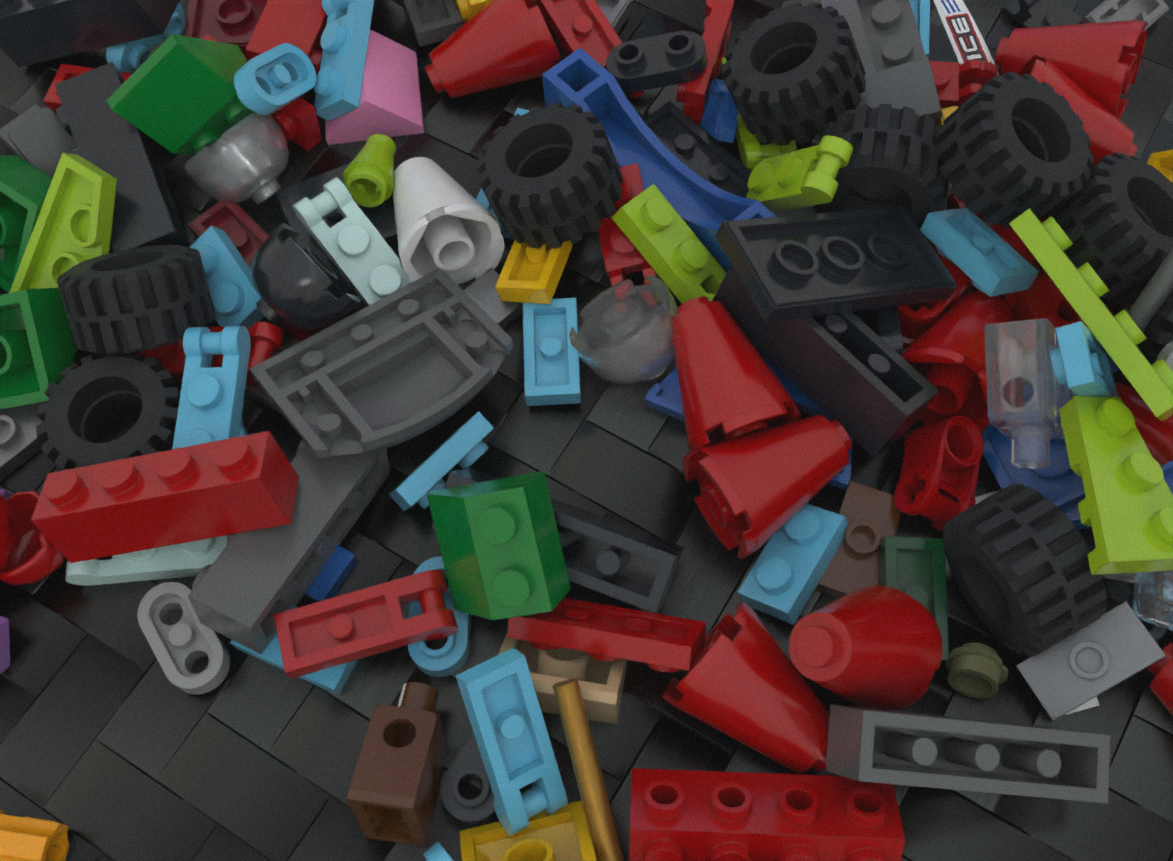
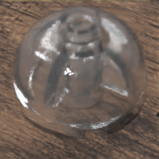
M254 112L221 135L222 137L210 147H204L183 166L196 184L209 196L221 202L235 204L252 197L259 205L282 188L277 178L287 167L289 151L286 138L271 115H261Z
M645 276L649 282L647 285L635 287L631 279H628L601 292L580 312V316L585 322L580 327L578 334L573 326L569 335L572 347L581 360L594 373L612 383L630 384L654 379L666 370L675 356L673 347V318L678 315V307L664 281L654 276Z

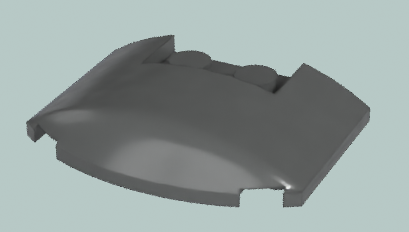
M788 0L783 3L781 10L788 8L790 4L801 2L802 6H806L810 2L821 3L823 8L831 6L838 10L839 16L843 15L845 17L866 73L864 76L866 80L865 91L859 94L861 101L857 107L868 105L871 108H878L880 104H892L891 108L902 109L905 106L915 109V114L919 116L927 114L933 119L942 117L928 56L926 57L909 0ZM856 109L848 110V112L855 113ZM819 134L815 135L811 140L812 146L819 145Z
M438 268L252 367L250 371L256 382L317 458L360 455L386 449L408 441L454 415L467 405L493 378L505 355H509L512 350L513 341L441 268Z

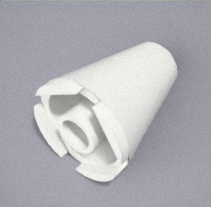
M414 157L400 164L394 172L393 201L400 264L410 282L412 283L441 268L460 287V284L473 278L477 280L490 268L494 270L502 258L505 247L504 238L496 218L432 159Z

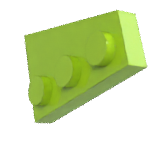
M62 152L9 293L26 289L58 288L57 279L67 270L86 260L109 254L117 182L115 177L77 154Z
M1072 397L1059 409L1070 469L1082 478L1086 498L1078 503L1081 524L1092 527L1096 546L1093 551L1087 554L1091 575L1173 571V494L1164 479L1161 466L1152 457L1140 435L1132 412L1124 405L1121 397Z

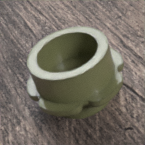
M967 643L962 647L954 648L949 652V660L945 662L946 668L949 671L947 677L949 685L957 692L968 697L979 699L993 697L998 692L999 684L1004 683L1008 678V669L1002 665V659L993 648L985 644Z

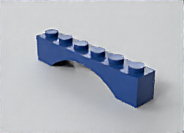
M579 48L542 74L545 108L551 103H562L564 108L574 104L581 106L583 112L591 111L596 115L598 122L602 123L619 168L638 163L645 189L654 183L726 273L731 266V262L715 237L722 221L777 217L760 201L742 198L724 191L703 179L682 163L645 124L625 96L615 77L583 49Z

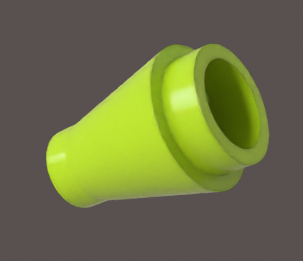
M371 135L367 139L365 146L343 173V183L358 205L376 207L387 200L393 193L396 145L386 135Z

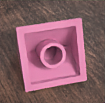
M370 29L359 108L331 121L325 119L326 141L328 145L364 141L373 134L396 137L424 133L418 59L415 51Z

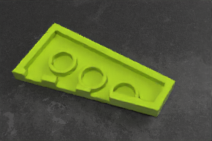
M1029 208L1010 222V226L1154 415L1162 422L1173 415V371L1163 358L1152 365L1137 347L1138 344L1147 339L1125 309L1113 316L1100 299L1102 295L1110 290L1088 262L1078 269L1064 252L1073 243L1055 219L1051 216L1041 223Z

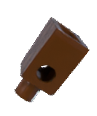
M419 682L405 683L402 687L398 706L381 704L377 705L373 710L346 798L367 839L428 848L447 749L440 716L435 713L439 691L430 685Z

